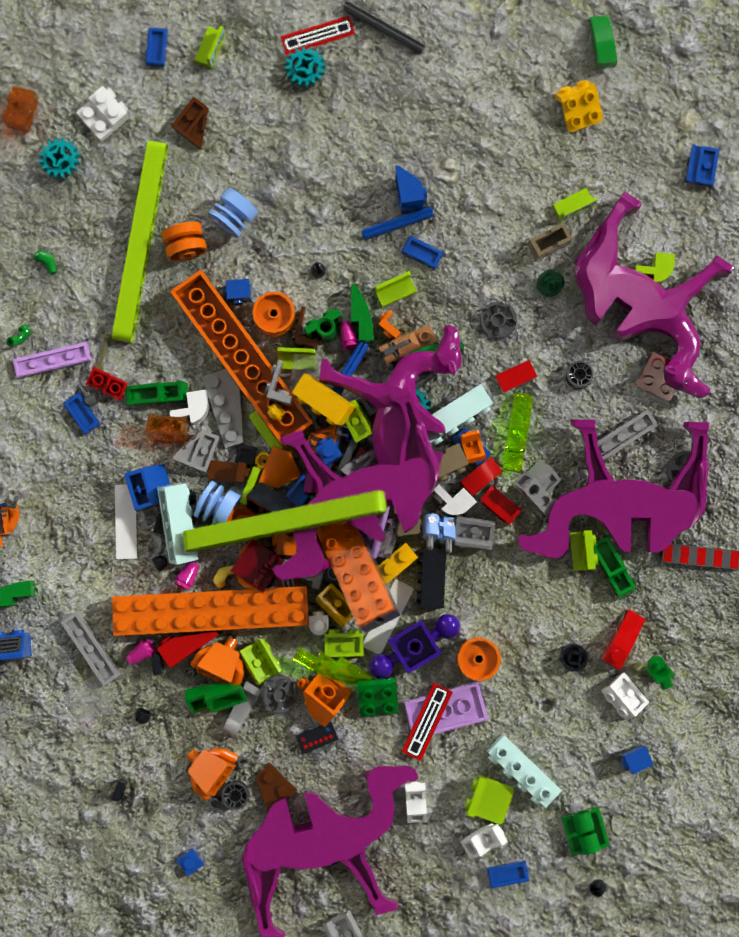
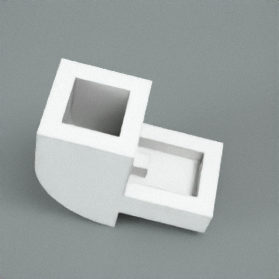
M206 390L187 392L188 408L171 410L170 418L173 421L176 420V423L187 422V418H190L193 425L202 422L209 412V400Z
M440 485L433 490L435 493L433 497L440 504L442 502L445 503L441 511L450 516L464 514L477 502L464 488L453 498Z
M412 782L405 784L407 823L427 822L425 783Z
M490 823L471 833L461 841V844L469 858L473 859L481 857L491 848L503 846L508 841L499 825Z

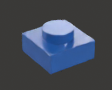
M194 848L177 859L178 864L187 877L205 864Z

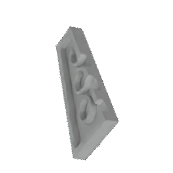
M226 369L202 376L225 449L244 443L239 386Z

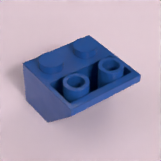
M165 464L144 467L124 473L135 511L140 512L160 506L157 487L171 485Z

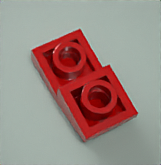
M96 367L92 368L86 385L119 400L122 399L128 382Z
M490 457L459 483L473 497L485 488L487 484L501 475L503 470Z

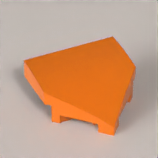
M273 445L259 482L278 488L300 477L301 474L292 453Z

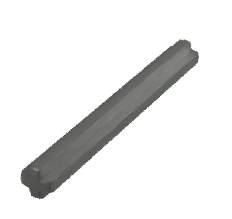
M350 0L345 2L343 6L344 11L418 53H422L425 50L426 44Z

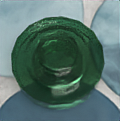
M548 269L540 274L536 285L543 296L553 297L562 291L565 280L558 270Z

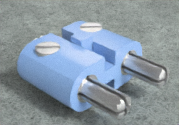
M439 510L436 513L424 515L423 539L427 541L426 548L432 550L433 542L439 540V543L445 544V552L451 553L452 543L456 541V520L442 514V511Z

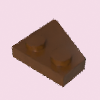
M193 96L171 125V128L201 149L209 108Z
M270 762L256 776L268 812L278 799L286 796L288 800L297 791V788Z

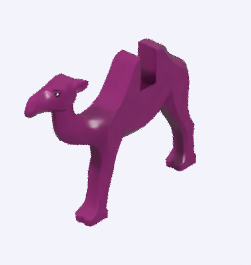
M625 191L615 203L602 225L597 228L586 248L575 260V279L584 297L586 317L596 326L615 300L630 311L612 335V338L615 340H624L649 331L671 337L677 343V352L667 366H665L664 380L666 384L671 388L696 398H703L710 393V388L704 385L691 369L699 355L700 338L688 318L685 308L689 300L694 298L706 283L714 277H728L734 270V267L716 255L699 274L677 287L665 290L644 273L617 265L619 223L624 215L637 213L642 205L640 201Z
M451 325L444 326L443 338L435 352L417 351L404 356L398 362L386 383H371L358 377L343 375L331 367L328 359H322L320 382L346 389L368 401L377 410L372 435L377 465L400 464L406 421L402 407L390 402L388 399V394L407 386L410 387L418 414L425 425L427 434L446 436L444 424L419 403L415 391V381L418 375L424 372L455 374L461 368L462 354L459 332L455 327ZM433 451L439 465H441L443 452ZM307 471L304 494L308 496L317 495L319 493L317 482L310 472Z
M409 386L388 394L390 402L402 407L406 421L399 465L369 466L351 472L342 478L333 473L315 455L308 441L305 440L302 430L280 438L281 444L297 449L308 471L317 482L319 493L307 505L374 491H384L386 507L394 506L405 533L413 529L418 523L422 507L431 496L438 481L440 465L429 442L425 425L418 414ZM377 515L344 521L352 524L376 541H386ZM319 527L293 532L298 552L283 565H276L273 568V572L278 578L289 580L310 577L330 567V563L325 559L316 539V531Z
M572 419L570 425L578 429L584 443V458L588 470L587 484L582 488L559 497L550 510L548 530L530 536L520 535L518 541L524 551L538 553L546 557L560 558L568 551L570 520L576 515L583 514L601 521L612 536L617 547L622 551L631 552V521H646L647 552H660L666 549L678 534L697 523L706 509V490L709 472V462L707 460L709 422L683 423V427L692 437L691 451L686 463L676 475L669 488L666 489L657 484L642 480L624 479L615 481L607 471L598 447L597 432L595 430L596 420Z
M386 765L364 772L363 774L367 780L368 790L373 803L371 812L364 817L355 818L339 814L325 803L317 793L305 791L304 795L311 822L294 826L287 797L285 796L274 802L269 809L264 823L247 842L241 858L248 881L251 904L255 909L260 937H285V931L273 924L271 916V900L282 867L313 869L341 861L350 868L366 890L370 903L374 907L375 915L398 909L397 901L384 896L378 887L374 872L366 860L365 848L382 836L392 825L394 818L392 792L408 781H417L418 773L411 766Z

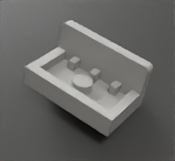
M457 516L455 527L456 541H454V545L460 548L473 547L481 551L492 550L495 521Z
M350 910L332 917L323 926L327 937H363Z

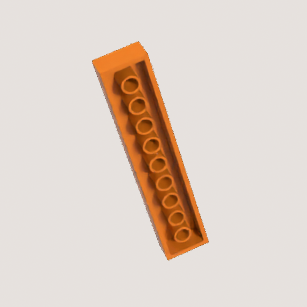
M201 269L170 291L280 444V438L299 430L305 433L314 426L312 420L280 377L275 391L278 392V389L289 392L292 402L290 406L275 402L285 412L281 420H273L268 415V405H272L274 401L268 400L265 389L267 383H271L273 379L271 375L272 366Z
M308 586L266 588L263 593L257 589L115 596L112 597L113 636L309 625Z

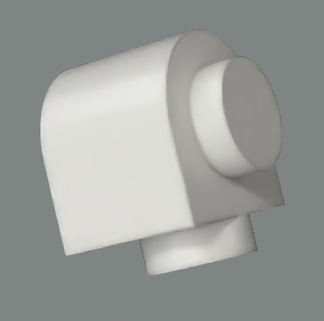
M324 611L313 612V616H309L311 632L315 635L326 633L329 629V615H324Z

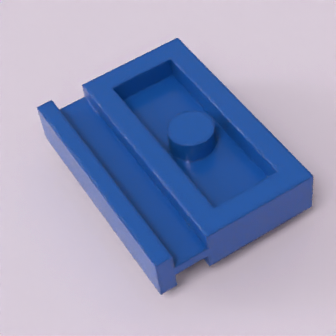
M692 144L685 183L690 182L696 185L713 187L720 149Z

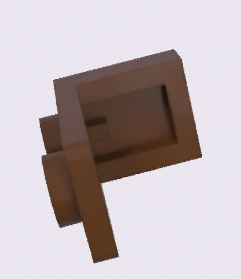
M301 306V311H297L295 322H298V327L293 330L292 340L295 341L294 343L297 347L318 350V339L301 336L306 314V307Z
M211 460L207 478L245 484L250 476V468H248L246 463L238 462L237 464Z

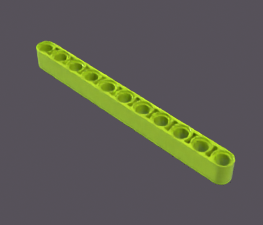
M147 142L112 331V339L116 341L132 343L134 340L167 160V143Z
M374 491L186 530L182 532L184 551L195 552L383 514L387 512L384 491Z

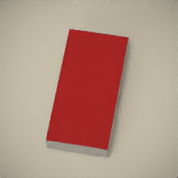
M527 360L496 375L495 379L502 393H505L538 376L530 360Z

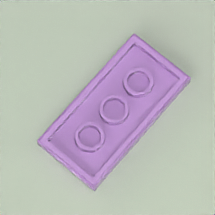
M478 682L448 689L453 691L434 734L489 720ZM428 695L403 702L411 730Z

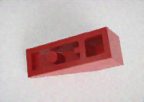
M628 609L599 659L620 670L630 654L646 619Z
M215 631L174 637L172 639L167 637L160 642L161 646L157 650L169 668H172L219 636L220 633Z

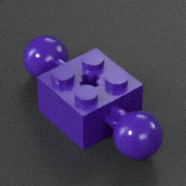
M444 614L437 619L435 628L428 631L423 621L419 620L392 636L388 641L395 652L388 656L385 654L375 655L369 662L370 673L375 678L385 679L392 674L394 665L401 662L409 674L441 655L442 653L435 641L441 637L445 639L455 637L460 631L458 618L452 614ZM413 641L420 644L418 646L419 650L416 652L414 649H409Z

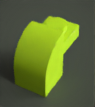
M656 252L652 257V267L636 265L633 269L644 273L660 285L673 272L675 254Z

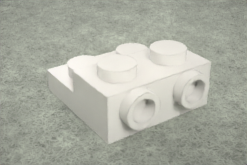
M103 86L89 97L90 101L76 112L79 118L101 142L130 118L127 113L129 109L122 101L118 103L114 99L116 97L115 93L110 88L105 89Z

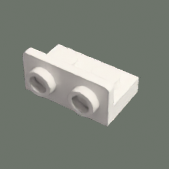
M624 672L609 686L601 690L605 699L615 707L618 714L625 720L636 717L649 703Z

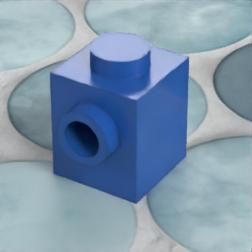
M249 279L226 280V286H223L224 298H227L228 302L232 303V305H243V302H251Z
M325 438L317 443L318 447L315 450L326 466L343 457L332 438L329 440Z
M643 745L621 754L623 760L620 762L625 772L629 771L632 775L654 765L646 747Z

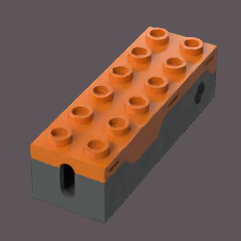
M347 522L320 526L316 533L357 626L367 633L401 616L363 531Z

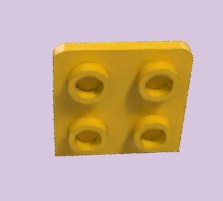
M582 80L577 82L576 86H565L554 93L555 100L562 105L566 127L569 132L602 122L601 105L597 87L594 83Z

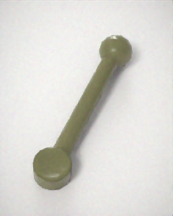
M110 334L104 335L105 341L101 352L99 364L95 366L96 368L103 370L102 363L104 360L108 341L111 339Z

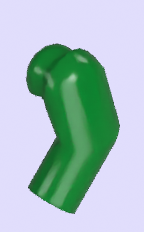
M44 250L37 251L34 254V260L46 264L48 275L57 274L54 257Z
M24 324L18 328L19 335L7 338V345L12 347L22 344L31 335V329H29L28 325Z

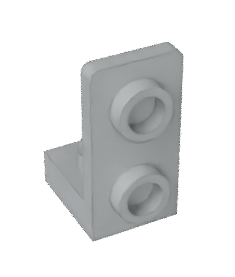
M278 360L277 365L274 364L272 367L271 375L273 379L271 383H267L265 394H267L268 400L290 406L292 397L289 396V392L278 389V392L275 391L283 367V362Z

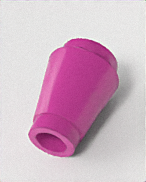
M350 321L339 323L340 346L343 347V350L355 349L359 340Z
M193 561L188 562L176 576L175 584L188 591L193 586L199 565Z
M150 639L142 640L126 656L127 660L131 665L150 658L156 652V647Z

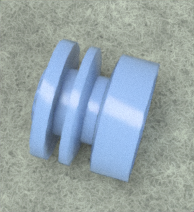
M228 187L220 196L224 206L215 203L213 206L217 211L210 209L207 213L221 230L239 238L242 234L238 229L246 230L242 220L251 223L259 213L245 197Z
M211 481L201 493L194 512V517L198 519L203 515L202 521L207 522L213 516L212 525L226 522L233 507L240 504L242 497L231 490L225 496H222L224 487L220 485L216 490L217 483Z

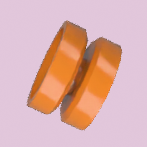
M184 222L167 227L161 232L164 245H168L165 249L168 261H186L202 256L208 251L205 239L201 238L204 235L201 223Z
M280 292L264 293L256 300L253 306L254 322L260 332L268 337L278 338L285 336L295 325L296 314L293 303L286 295ZM275 312L278 313L275 317L271 316V314L274 315Z
M473 637L460 645L456 661L458 668L466 677L476 681L490 679L497 673L500 667L501 656L493 642L483 637ZM477 655H480V657H482V661H478L477 663L475 657Z

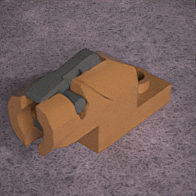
M428 324L414 332L411 331L378 347L381 355H385L384 362L387 365L403 358L404 355L437 343V339Z

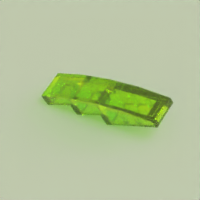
M514 392L502 470L521 473L533 395Z
M300 647L292 659L313 672L347 684L357 685V682L373 679V676L342 656L336 662L321 651L316 657Z

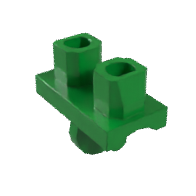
M652 656L648 660V666L644 667L645 672L656 684L660 685L662 690L673 687L671 678L675 676L674 672L665 664L662 657Z

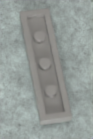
M648 409L597 441L603 460L658 426Z
M78 611L61 621V624L103 687L121 675Z

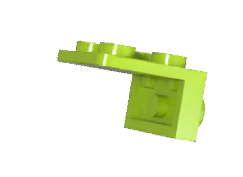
M478 774L477 779H473L470 790H472L470 798L467 797L465 801V812L473 818L478 816L497 824H503L514 788Z

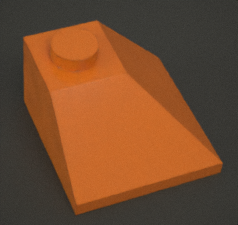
M324 668L319 671L303 692L309 715L324 727L333 719L352 694L349 688Z

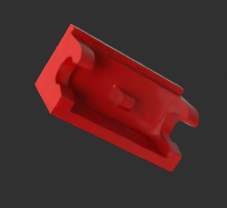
M493 485L479 500L481 504L507 526L512 523L522 510Z

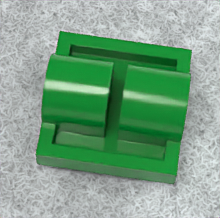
M330 309L323 313L322 318L318 320L314 318L306 323L307 326L304 327L306 336L313 339L318 337L324 343L332 342L336 337L335 326L342 322V315L339 310ZM324 328L331 329L329 332L322 331Z
M396 678L357 682L360 717L399 713Z
M598 806L561 816L572 857L580 854H593L600 851L601 848L610 846Z

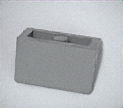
M539 460L528 471L529 474L539 481L547 493L561 481L554 469L542 460Z

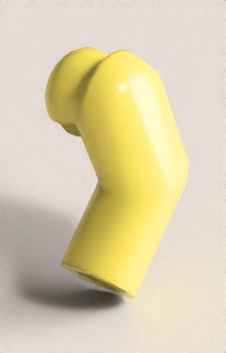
M235 564L219 568L213 578L217 588L225 586L227 576L234 574L231 572V569Z

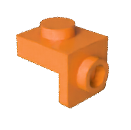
M391 310L388 313L384 312L378 319L380 322L378 328L383 331L382 335L390 341L401 336V332L388 322L393 316V311Z
M478 430L460 435L461 446L468 463L486 459Z

